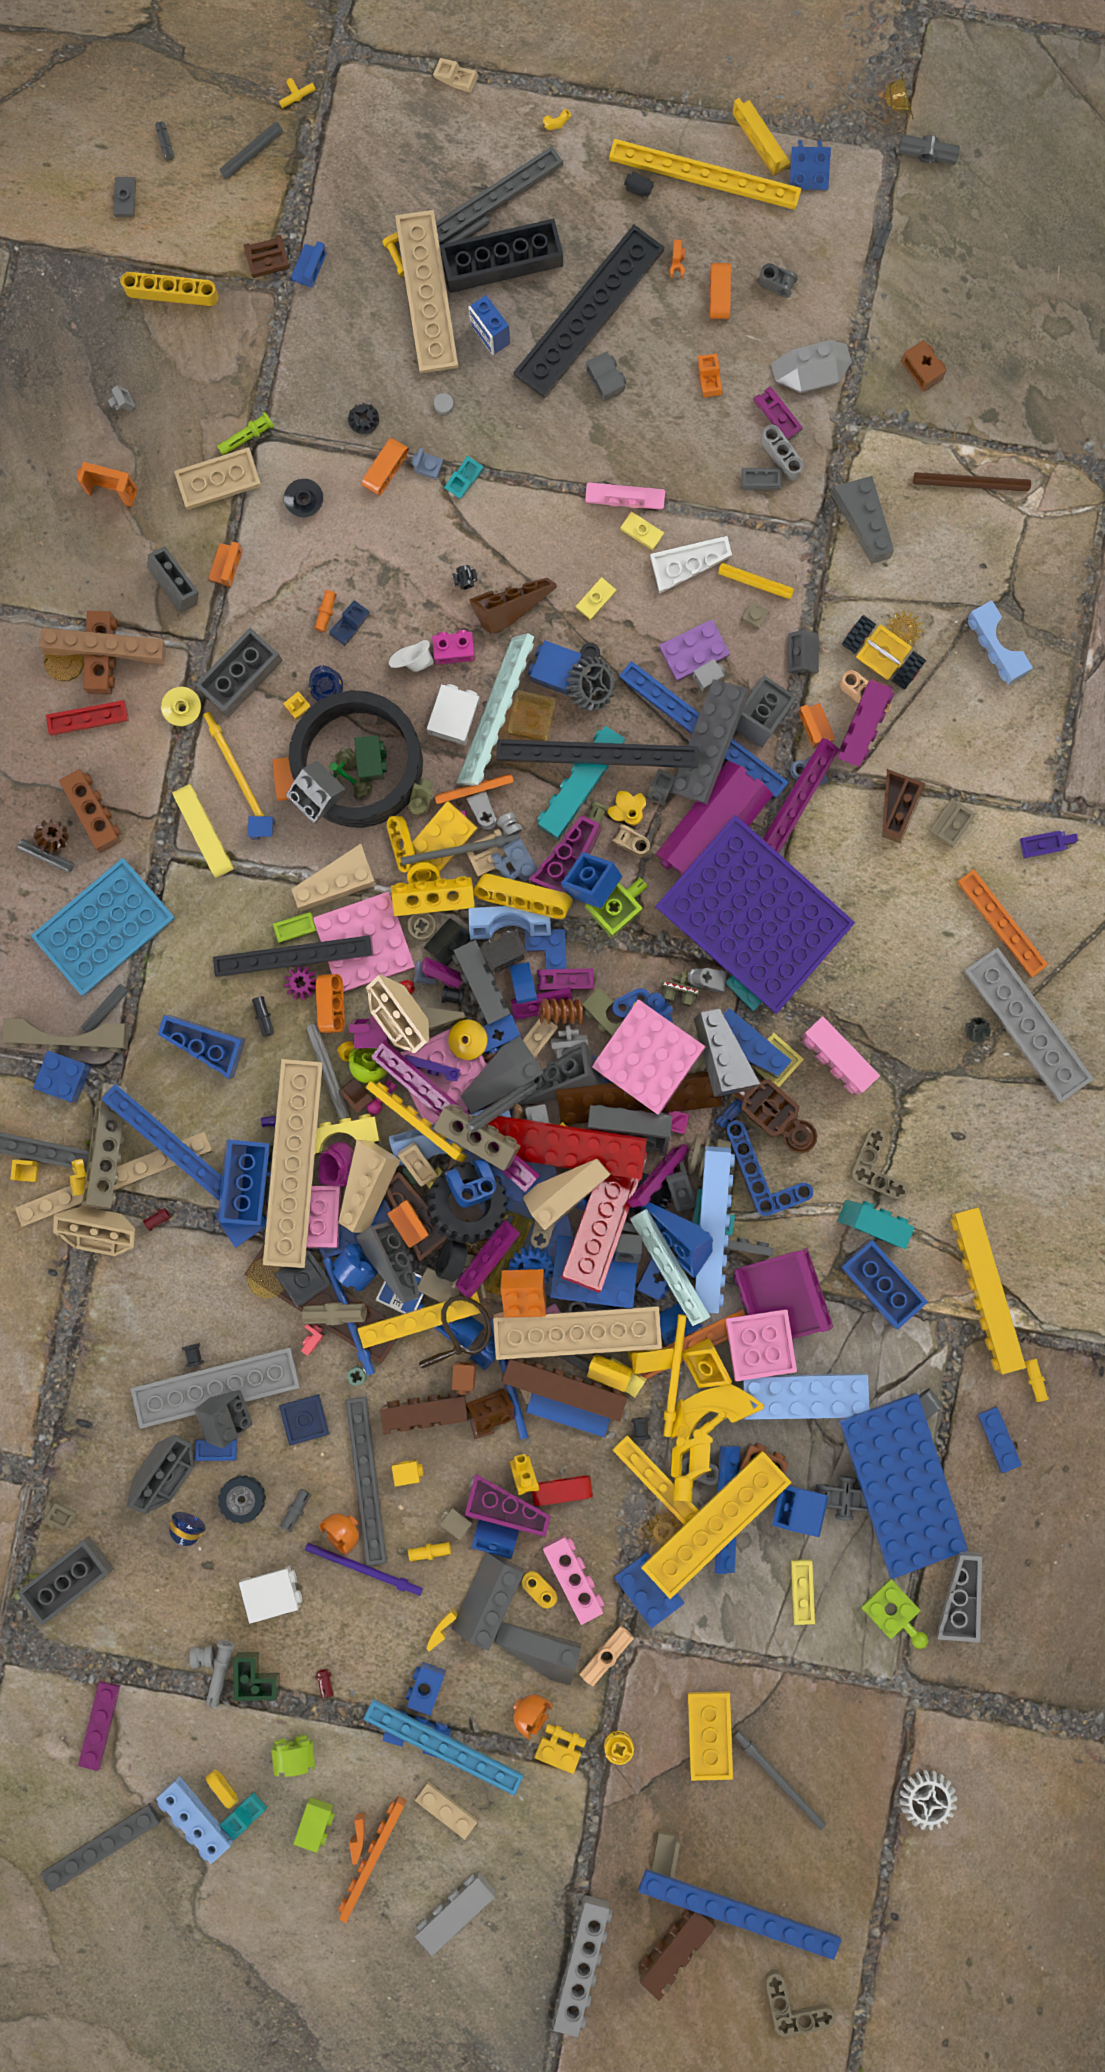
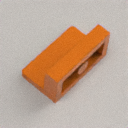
M232 542L231 546L223 543L219 544L208 578L211 582L229 587L232 586L243 551L239 543Z
M820 703L811 707L808 704L800 707L798 714L812 748H816L822 738H826L830 742L835 739Z
M408 1200L399 1204L398 1207L388 1213L389 1218L409 1248L430 1235Z

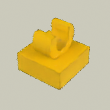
M299 691L283 703L296 720L311 708Z

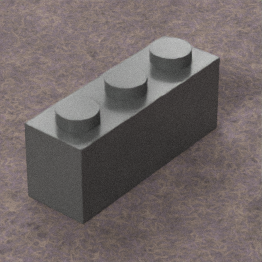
M163 547L148 554V570L177 610L181 613L196 606L199 592L168 549Z

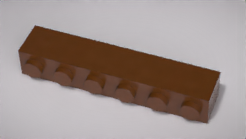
M525 1358L508 1359L501 1379L502 1383L620 1422L627 1401L626 1395H623L624 1392L613 1387L611 1390L605 1389L604 1384L592 1381V1384L584 1382L585 1378L573 1374L572 1378L565 1376V1371L556 1368L553 1371L545 1369L546 1365L534 1362L533 1365L526 1363Z

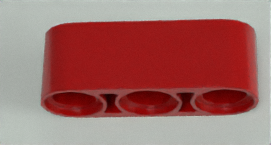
M590 1475L537 1482L539 1490L532 1491L534 1506L593 1497Z

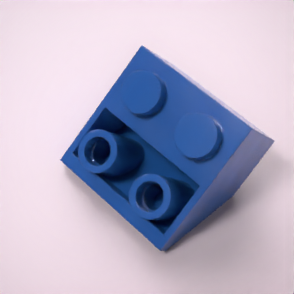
M794 1485L787 1486L778 1495L772 1525L789 1531L820 1537L829 1496Z

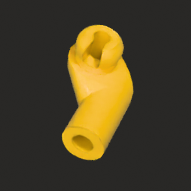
M564 109L557 118L552 119V116L547 115L543 118L542 122L547 130L561 129L572 115L567 109Z

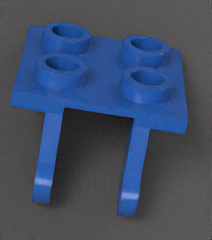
M798 140V147H792L789 185L802 188V190H828L831 147H823L822 140H817V147H803L802 140Z

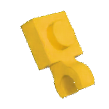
M83 1159L71 1162L75 1175L69 1176L73 1196L83 1195L86 1173Z

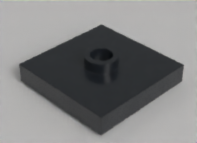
M309 1250L305 1256V1268L283 1267L274 1274L297 1308L332 1284Z

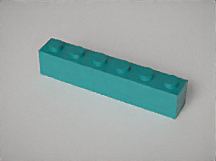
M607 726L603 730L599 729L593 737L594 743L625 744V738ZM574 764L571 769L572 775L570 778L563 780L559 787L561 788L559 794L552 796L548 803L550 805L546 812L543 810L537 819L539 821L538 828L558 841L610 765Z

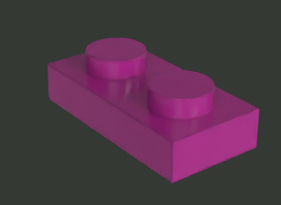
M425 956L422 961V972L427 977L441 980L449 987L459 988L462 983L460 972Z

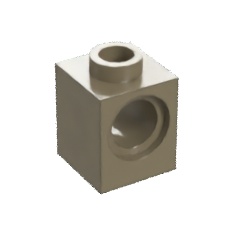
M454 1505L451 1509L446 1508L440 1516V1519H442L440 1526L459 1540H461L473 1523V1519L465 1516V1513Z

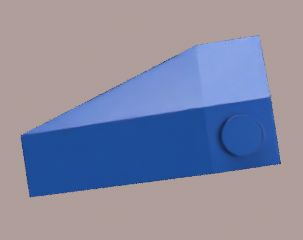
M650 1202L641 1207V1212L645 1209L648 1210L670 1249L672 1248L679 1256L677 1258L678 1263L693 1278L697 1276L713 1252V1238L711 1234L704 1231L699 1225Z

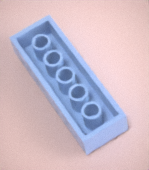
M865 1373L790 1374L742 1380V1390L764 1404L763 1410L744 1418L745 1420L848 1418L869 1410L868 1375ZM751 1401L753 1408H756L757 1404Z

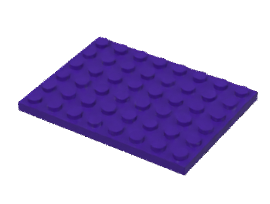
M736 815L728 821L654 906L775 1014L781 1010L855 924L847 914Z

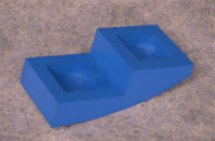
M529 962L511 965L510 971L517 1004L537 1000Z

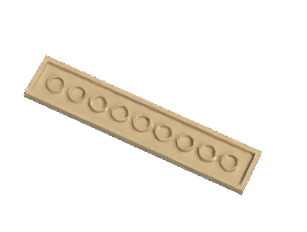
M281 1059L263 1265L305 1268L322 1062Z

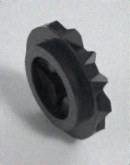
M364 402L360 405L355 404L354 408L349 412L348 422L351 429L356 433L369 434L377 428L379 414L377 409L371 404L368 405ZM367 413L366 416H367V419H368V420H363V421L360 423V417H359V416H360V415L363 416L364 414Z

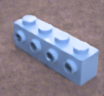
M180 1776L156 1798L160 1809L172 1817V1823L177 1828L182 1829L187 1841L199 1849V1854L205 1861L208 1860L212 1864L231 1846L232 1838L224 1831L217 1819Z

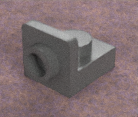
M658 769L650 784L646 798L664 805L676 776Z

